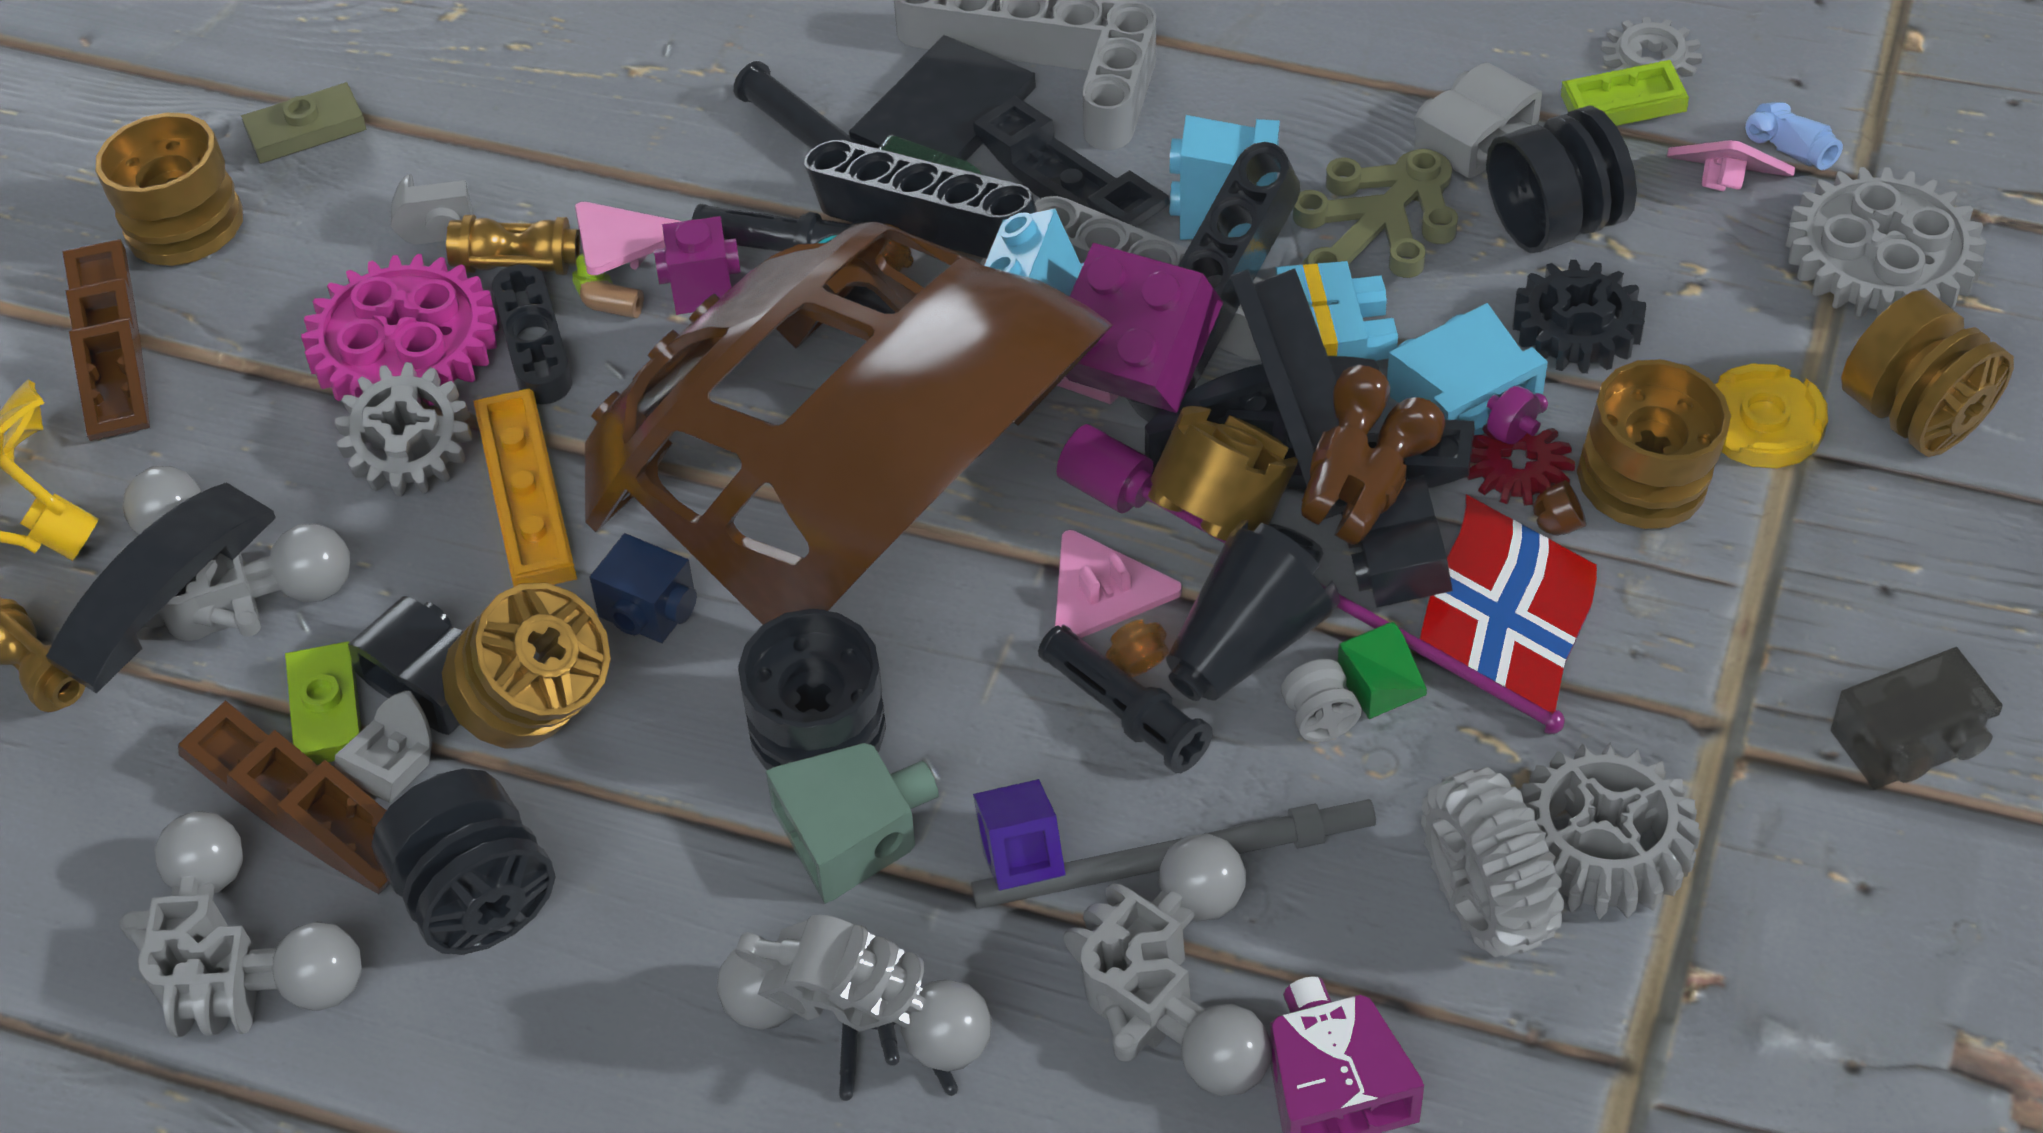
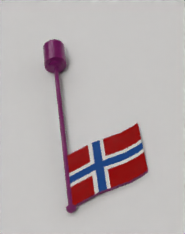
M1090 424L1081 426L1072 434L1058 459L1056 473L1059 479L1121 514L1128 512L1133 507H1142L1147 500L1154 503L1148 496L1153 485L1151 482L1153 472L1152 459ZM1466 494L1465 513L1461 530L1447 557L1453 591L1429 597L1420 639L1401 628L1399 629L1411 650L1546 726L1544 730L1546 734H1556L1563 729L1565 724L1563 714L1556 710L1563 670L1591 610L1597 581V565ZM1161 507L1205 532L1200 526L1203 519L1185 510L1176 512ZM1214 537L1215 539L1225 544L1226 541ZM1339 594L1340 603L1337 605V608L1374 629L1390 623Z

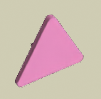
M1732 140L1668 148L1667 153L1668 158L1704 163L1702 186L1723 192L1726 190V187L1740 190L1744 181L1745 170L1793 177L1795 171L1794 166L1742 142Z
M579 202L575 205L586 271L590 275H599L629 262L630 267L636 270L648 254L653 253L655 249L665 248L662 224L681 222L590 202Z
M1067 530L1062 534L1055 626L1059 625L1062 627V624H1064L1077 636L1083 638L1181 596L1182 585L1179 581L1074 530Z

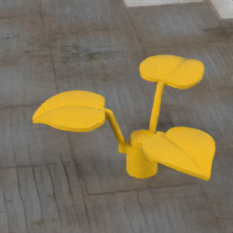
M28 379L10 396L0 411V468L36 498L20 522L21 525L30 529L28 535L0 531V543L22 546L34 554L43 544L73 561L87 541L99 518L56 493L52 495L14 463V448L27 437L44 429L40 405H43L44 401L36 392L35 383Z

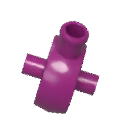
M1520 386L1509 388L1501 397L1495 394L1487 403V408L1491 410L1487 421V429L1497 440L1507 444L1518 442L1526 433L1533 436L1541 426V423L1536 418L1538 414L1547 410L1548 401L1544 395L1540 393L1533 394L1530 390Z

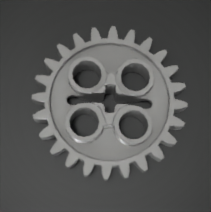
M1860 167L1856 180H1852L1848 175L1839 171L1836 174L1834 185L1821 179L1818 180L1815 193L1804 191L1800 206L1793 207L1786 239V246L1791 248L1788 262L1789 264L1800 265L1797 275L1799 281L1815 280L1812 290L1814 296L1831 292L1834 294L1833 308L1837 309L1847 302L1855 304V316L1859 318L1865 314L1868 308L1876 309L1879 316L1898 299L1912 291L1927 289L1950 308H1954L1958 295L1968 296L1973 281H1978L1984 261L1983 254L1987 244L1986 240L1980 238L1983 224L1970 221L1973 212L1971 206L1954 207L1958 195L1955 191L1942 195L1935 193L1937 180H1930L1923 186L1915 184V173L1909 171L1902 180L1894 179L1890 167H1884L1880 178H1873L1865 167Z

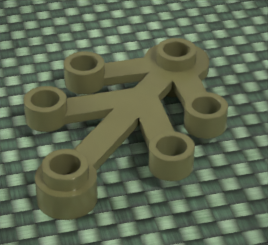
M1418 149L1403 154L1399 157L1396 164L1361 168L1358 162L1350 158L1342 157L1330 161L1326 168V188L1335 195H1352L1358 189L1391 188L1381 195L1328 200L1323 193L1316 190L1301 191L1298 201L1293 208V220L1298 226L1314 229L1322 226L1324 223L1358 220L1331 248L1321 247L1313 250L1304 259L1302 265L1347 261L1349 265L1385 228L1390 246L1389 268L1392 273L1403 278L1418 276L1424 269L1426 250L1421 242L1413 239L1405 207L1412 200L1420 202L1423 211L1422 235L1427 241L1434 244H1446L1456 237L1458 215L1454 209L1445 205L1442 195L1452 178V166L1449 160L1438 152L1429 149ZM1402 257H1410L1413 259H1404Z

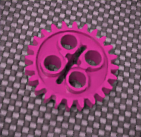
M417 254L412 259L410 265H402L399 257L393 255L389 267L383 269L373 260L368 261V274L361 276L352 270L346 271L349 284L342 286L329 283L327 288L331 299L315 298L312 302L316 314L304 317L307 332L301 334L310 372L311 374H316L321 389L332 388L334 398L337 401H341L344 395L359 398L363 392L358 379L362 376L373 384L381 381L379 375L381 366L386 365L393 376H401L405 362L412 363L419 378L430 367L436 369L441 380L440 386L449 381L454 383L457 378L473 383L476 379L472 365L488 366L489 359L486 350L497 348L494 332L499 330L489 290L483 291L481 280L478 276L467 278L465 266L463 265L456 266L448 271L445 258L442 257L434 261L430 267L424 265L422 254ZM422 398L428 406L434 405L432 402Z

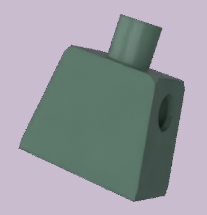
M866 743L766 770L772 810L825 904L835 900L911 852L915 846V836L910 809L939 797L935 779L923 760L890 774L875 747Z

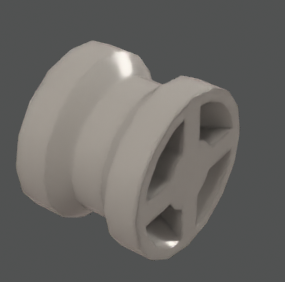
M1317 659L1306 662L1288 674L1281 685V694L1285 703L1290 709L1297 711L1295 724L1304 739L1311 742L1327 741L1346 733L1357 723L1361 716V706L1353 692L1345 689L1347 677L1339 663L1334 660Z

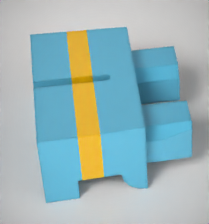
M1347 261L1276 267V275L1294 268L1296 269L1328 356L1359 357L1375 361L1389 359V352L1396 349L1398 343V333L1394 318L1363 321L1365 317L1386 315L1387 299L1382 275L1352 278Z

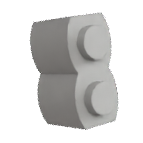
M1489 62L1479 64L1470 71L1461 73L1455 80L1451 90L1439 94L1434 99L1430 98L1421 105L1414 120L1416 128L1415 148L1438 152L1449 160L1453 170L1467 178L1475 177L1486 170L1487 151L1494 138L1538 124L1542 91Z

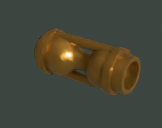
M465 214L462 220H450L448 223L446 234L447 260L449 266H465L466 273H474L476 269L489 270L497 266L509 267L517 264L534 266L540 271H555L556 275H567L569 264H576V259L580 255V234L578 229H570L567 217H557L556 220H541L536 223H499L489 218H476L475 215Z
M0 597V665H13L19 671V681L24 691L27 693L31 703L39 710L54 712L74 704L82 696L85 686L54 667L48 661L46 655L51 645H43L36 639L37 632L35 626L28 617L26 610L15 600Z

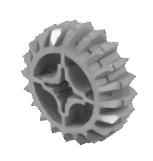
M1611 742L1603 750L1602 754L1593 755L1582 743L1575 752L1574 760L1557 751L1554 758L1550 760L1549 767L1536 765L1535 770L1530 775L1529 783H1523L1522 789L1519 790L1526 807L1534 810V817L1541 831L1546 832V844L1549 851L1555 856L1553 861L1555 872L1562 880L1558 891L1560 894L1568 896L1567 904L1571 913L1579 908L1582 903L1593 905L1599 920L1607 913L1608 907L1617 906L1627 919L1635 912L1637 902L1654 911L1657 904L1661 903L1662 895L1674 896L1682 885L1683 877H1687L1694 867L1696 852L1694 850L1698 848L1701 833L1700 829H1698L1699 823L1695 821L1697 815L1695 800L1684 798L1685 789L1683 788L1682 779H1665L1666 771L1664 770L1663 761L1648 767L1641 764L1638 748L1628 758L1617 756ZM1566 809L1572 818L1569 819L1568 827L1557 832L1552 820ZM1652 829L1658 842L1645 852L1639 844L1641 834Z
M1488 766L1481 769H1469L1464 772H1458L1443 778L1442 783L1429 788L1428 795L1423 798L1422 804L1424 815H1422L1421 826L1427 836L1424 840V845L1430 853L1432 860L1430 867L1435 871L1439 880V890L1444 892L1450 905V912H1455L1460 919L1462 930L1470 931L1474 943L1494 957L1501 955L1506 957L1518 952L1522 954L1541 946L1542 941L1554 937L1555 930L1560 928L1562 923L1561 911L1564 908V900L1558 891L1562 880L1555 872L1553 864L1555 856L1549 851L1546 844V832L1541 831L1534 817V810L1526 807L1521 791L1516 787H1511L1509 780L1503 774L1495 773Z

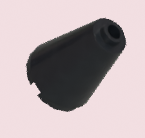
M1242 520L1229 534L1166 657V662L1172 671L1168 675L1170 682L1179 692L1193 701H1199L1201 697L1212 701L1217 700L1330 617L1332 611L1340 603L1338 589L1333 581L1325 589L1313 575L1321 565L1290 537L1264 523H1260L1254 531L1248 530V520Z

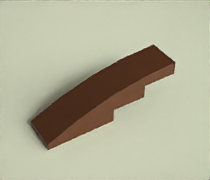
M121 239L64 250L62 252L69 290L65 291L72 325L69 335L87 437L90 441L148 429L150 428L147 387L126 249Z
M226 700L178 744L180 757L230 797L294 843L378 895L390 884L376 862L371 847L376 825L387 810L326 760L317 765L276 730L267 735Z

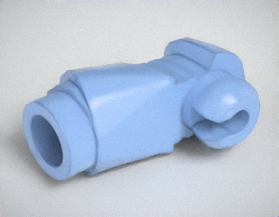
M1784 102L1762 103L1746 121V133L1753 142L1760 144L1769 140L1777 146V151L1785 153L1807 166L1814 165L1819 170H1826L1838 160L1842 153L1843 144L1832 133L1829 125L1796 116L1791 113L1790 106Z

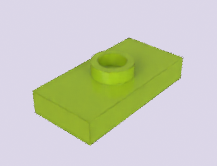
M1671 60L1562 81L1561 97L1568 112L1592 105L1605 112L1616 126L1687 112L1689 96Z
M349 641L285 653L293 745L317 765L321 764L324 760L327 762L335 761V755L362 731L356 672L348 647Z

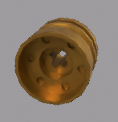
M169 112L143 117L123 126L110 136L96 155L95 171L108 201L115 209V218L122 229L124 239L135 257L150 264L168 266L198 261L217 252L233 239L243 222V206L239 196L234 191L233 180L225 170V160L216 136L206 121L191 114Z
M1927 289L1912 291L1891 304L1859 338L1848 356L1841 376L1842 390L1878 418L1889 417L1890 428L1905 439L1908 438L1910 445L1925 456L1931 457L1943 454L1961 442L1991 412L2008 386L2014 370V356L1996 342H1990V338L1978 328L1964 329V318Z
M1656 359L1636 360L1616 368L1601 383L1591 423L1580 455L1577 475L1584 495L1597 510L1618 523L1642 529L1669 528L1690 519L1704 503L1715 464L1719 460L1727 437L1731 414L1725 396L1708 377L1687 365Z
M549 583L519 584L498 594L448 649L442 671L445 700L458 723L479 740L505 749L532 747L558 732L571 717L575 716L593 699L605 684L611 660L607 632L595 611L572 591ZM535 652L539 654L537 660L533 658Z

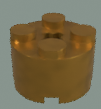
M1197 406L1184 407L1152 474L1151 482L1153 485L1148 493L1149 498L1157 505L1176 512L1185 510L1203 519L1200 525L1201 528L1208 534L1224 541L1227 540L1231 531L1242 520H1248V530L1254 531L1260 523L1269 525L1297 466V458L1292 457L1284 460L1289 448L1272 435L1250 423L1229 415L1225 424H1217L1207 421L1211 409Z

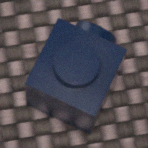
M626 533L621 536L589 576L598 617L612 622L626 634L634 636L640 634L663 644L677 624H683L687 621L696 604L697 593L694 589L689 559Z

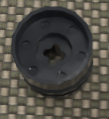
M1592 105L1569 111L1564 115L1552 117L1546 121L1543 127L1536 124L1496 137L1488 148L1486 172L1488 187L1495 210L1506 232L1519 247L1529 253L1542 252L1575 239L1579 232L1583 234L1594 233L1602 230L1604 226H1612L1627 221L1635 209L1637 197L1636 177L1628 147L1612 120L1605 112Z
M813 608L787 612L762 625L745 644L738 665L752 751L764 768L769 770L776 766L862 743L874 746L876 751L879 752L886 730L880 667L876 645L863 627L840 613Z
M462 768L444 772L411 787L389 806L376 825L371 845L376 862L395 893L403 898L407 912L411 919L417 923L419 932L425 942L442 954L465 955L488 949L515 935L534 919L551 896L556 878L552 861L545 850L538 846L533 832L522 824L518 809L500 782L482 770Z

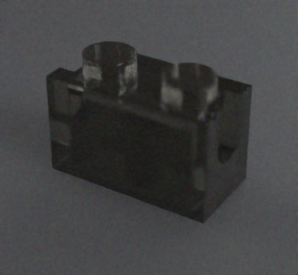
M1956 646L1842 690L1830 731L1871 787L1876 790L1896 781L1902 783L1912 782L1922 777L1932 767L1952 759L1967 760L1980 754L1989 746L1993 739L1992 734L1986 728L1987 721L2000 715L2003 704Z

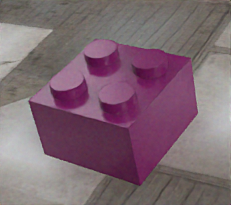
M1093 242L1070 297L1087 305L1112 323L1113 326L1065 377L1075 383L1177 413L1223 305V301L1203 273Z

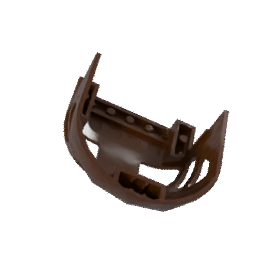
M878 222L854 224L828 243L795 245L770 256L731 287L721 298L715 293L708 297L689 317L692 323L680 335L675 330L665 335L649 352L648 357L650 360L637 372L628 387L621 394L618 391L612 393L593 412L591 417L597 424L585 442V523L597 532L627 503L635 498L762 625L787 612L812 608L829 611L887 548L1013 422L1019 426L1109 331L1113 324L1087 305L1040 280L983 266L968 257ZM889 240H893L951 266L924 288L888 265L882 252ZM854 286L867 287L874 291L896 313L884 314L850 301L846 297ZM823 324L867 341L780 425L769 423L710 400V392L775 329L795 349ZM675 431L686 433L736 453L742 463L739 472L703 516L679 502L661 483L658 477V464L673 444L669 438ZM765 483L772 485L788 515L808 542L809 553L805 557L797 556L746 537L736 528L734 524L736 516Z

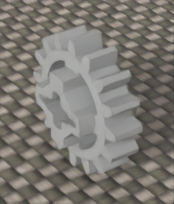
M405 362L401 376H393L386 365L381 366L379 374L381 381L373 384L362 376L358 379V383L363 394L359 398L351 395L343 396L342 402L351 415L335 418V425L339 433L345 436L336 442L343 458H351L347 464L356 478L368 473L367 481L372 490L378 491L384 486L386 481H390L395 495L403 496L407 483L415 482L422 494L428 492V477L435 474L439 479L447 482L451 478L445 467L446 463L452 461L463 464L466 460L462 448L457 443L472 441L470 427L468 424L463 423L471 417L465 401H456L460 395L452 381L440 386L441 380L436 369L430 367L419 378L411 362ZM421 398L436 405L443 416H437L435 410L423 409ZM365 443H371L373 448L384 449L387 455L386 461L373 455L366 448Z

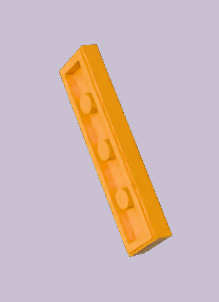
M528 388L473 400L513 586L515 587L522 583H549L555 585L577 580L533 390Z

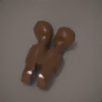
M1363 365L1352 366L1344 370L1334 386L1333 405L1339 426L1323 432L1311 459V477L1301 505L1302 516L1319 525L1339 498L1347 502L1346 508L1343 511V517L1334 535L1351 545L1361 542L1369 533L1380 514L1384 513L1396 502L1397 496L1406 481L1407 466L1403 464V459L1422 454L1435 447L1441 440L1446 424L1444 414L1436 404L1420 397L1407 398L1398 403L1388 413L1377 435L1375 448H1370L1367 434L1380 418L1389 400L1390 384L1379 370Z

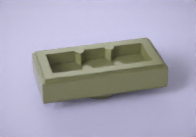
M347 82L304 96H296L288 101L241 115L245 131L260 164L367 130L363 114Z

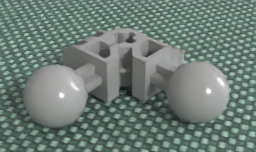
M151 466L136 475L125 489L123 501L124 517L129 526L140 535L164 514L202 491L197 482L183 470L173 466ZM313 523L298 524L282 533L271 548V556L244 564L241 554L231 560L218 553L186 584L185 594L181 589L143 627L157 628L166 626L169 634L185 641L199 640L210 633L231 627L239 629L243 636H253L261 629L256 597L281 590L286 596L301 602L323 601L337 593L349 578L350 551L344 540L333 529Z
M195 811L177 817L162 830L154 848L157 872L164 883L172 888L171 897L151 898L149 911L127 912L121 917L119 926L129 940H133L140 951L138 970L164 1009L166 1026L174 1038L185 1036L192 1028L195 1019L200 1031L205 1036L219 1034L225 1028L230 1017L239 1034L247 1033L252 1026L258 990L278 989L282 997L298 1008L312 1011H320L338 1006L355 991L362 974L360 949L352 936L335 924L313 922L298 926L279 941L277 948L256 949L242 925H227L213 901L214 893L220 892L236 878L243 862L241 837L232 824L216 813Z
M1208 833L1185 836L1169 847L1159 869L1158 884L1161 892L1151 903L1123 885L1110 884L1106 887L1105 892L1109 905L1095 903L1089 906L1083 915L1087 929L1073 927L1064 933L1063 940L1071 955L1082 967L1085 994L1089 1006L1097 1014L1108 1019L1114 1037V1054L1119 1060L1126 1062L1133 1060L1146 1044L1155 1049L1167 1035L1181 1045V1058L1184 1067L1200 1089L1221 1097L1244 1094L1262 1081L1271 1062L1272 1042L1267 1029L1252 1011L1237 1005H1217L1203 1009L1193 1002L1190 995L1188 971L1180 965L1185 961L1183 929L1191 920L1196 922L1215 920L1233 910L1245 889L1246 870L1239 853L1227 840Z
M812 915L806 921L783 928L777 942L766 940L753 933H743L736 949L730 953L718 971L716 991L723 1010L742 1026L760 1030L776 1028L789 1020L794 1013L807 1020L820 1017L823 1009L832 1010L840 1022L859 1032L894 1022L901 1026V1034L907 1050L924 1067L946 1072L964 1069L980 1057L990 1042L992 1026L990 1012L985 999L969 984L943 979L931 981L921 988L924 961L920 956L903 951L898 948L896 943L884 937L871 934L862 925H854L833 916Z

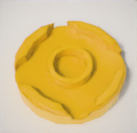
M1752 363L1730 368L1721 374L1715 385L1725 396L1731 414L1727 437L1721 452L1732 460L1751 467L1777 469L1798 464L1817 451L1825 436L1828 424L1827 402L1818 387L1807 378L1802 383L1800 380L1790 377L1792 371L1790 369L1771 364Z

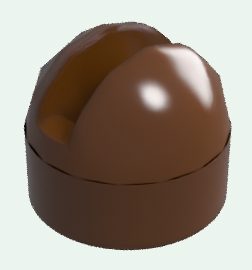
M1566 480L1550 486L1541 492L1533 504L1534 515L1538 517L1536 520L1537 525L1546 533L1556 536L1565 535L1586 526V518L1579 499Z

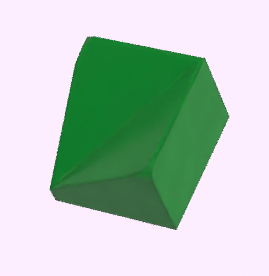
M1395 622L1387 623L1339 643L1337 662L1347 677L1346 687L1356 696L1362 710L1369 719L1426 696L1427 688L1405 638Z

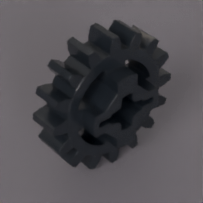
M1570 260L1568 270L1564 271L1550 263L1546 265L1545 278L1530 273L1527 276L1526 288L1517 289L1512 328L1513 330L1520 331L1519 345L1521 347L1536 345L1535 350L1543 358L1547 359L1549 356L1556 358V370L1563 371L1569 362L1577 363L1582 374L1588 373L1590 363L1598 362L1604 369L1609 370L1612 369L1614 355L1628 360L1631 357L1633 345H1640L1645 324L1646 302L1638 301L1639 287L1637 285L1622 287L1624 273L1617 271L1609 276L1601 274L1602 263L1595 262L1589 270H1581L1577 260Z

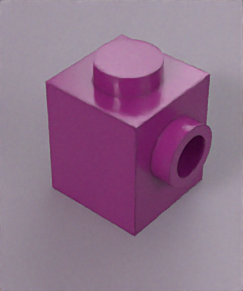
M721 216L662 224L665 248L654 250L659 285L671 283L676 315L693 313L714 293L721 298L731 288L730 275L741 273L736 238L724 240Z

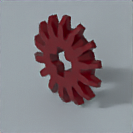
M1487 424L1483 425L1482 431L1487 436L1474 435L1472 447H1475V449H1472L1470 463L1477 464L1470 467L1467 479L1472 480L1483 477L1484 482L1478 489L1483 495L1494 489L1501 493L1500 503L1508 504L1511 496L1522 497L1524 506L1533 505V495L1543 492L1551 486V483L1557 484L1566 480L1570 484V479L1561 470L1575 471V461L1567 456H1563L1572 453V447L1567 442H1552L1558 437V431L1554 428L1546 429L1537 436H1531L1526 433L1521 440L1514 444H1507L1497 440L1488 431ZM1520 449L1525 451L1526 458L1536 461H1527L1525 469L1512 468L1513 463L1511 460L1501 457H1511L1513 450Z

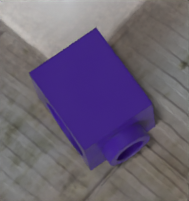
M1039 779L973 794L983 854L999 891L1066 876L1057 817Z

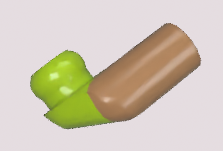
M581 253L576 259L577 270L572 273V282L585 306L596 311L638 318L643 308V291L614 285L611 277L606 272L599 275L588 274L584 255Z

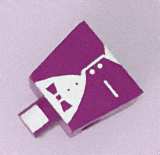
M1305 977L1291 983L1283 993L1290 1013L1278 1016L1270 1023V1039L1272 1042L1270 1065L1282 1133H1382L1419 1123L1424 1092L1423 1081L1372 1000L1366 996L1357 995L1332 1002L1324 981L1319 977Z

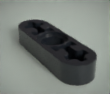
M517 264L506 267L494 277L492 290L518 389L530 388L533 390L536 404L554 403L568 394L572 386V378L544 276L539 269L531 265ZM526 291L529 304L518 307L515 293ZM529 327H541L547 330L544 335L534 340H522L517 337L522 330ZM545 360L549 375L538 377L534 363Z

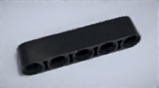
M832 140L819 144L808 152L804 160L810 181L824 214L849 222L855 219L866 220L867 223L878 222L936 245L986 259L1002 220L1018 213L1032 214L1038 212L1030 189L1024 185L845 140Z
M1254 143L1240 154L1178 265L1182 268L1203 273L1206 278L1214 275L1222 276L1221 282L1214 290L1222 299L1223 305L1186 393L1195 388L1240 306L1231 275L1248 269L1254 281L1298 201L1300 181L1284 150L1274 143ZM1267 173H1280L1273 183L1267 186H1256L1259 179ZM1239 224H1251L1250 229L1243 236L1234 239L1228 238L1230 231ZM1126 398L1137 414L1147 422H1150L1156 414L1163 410Z

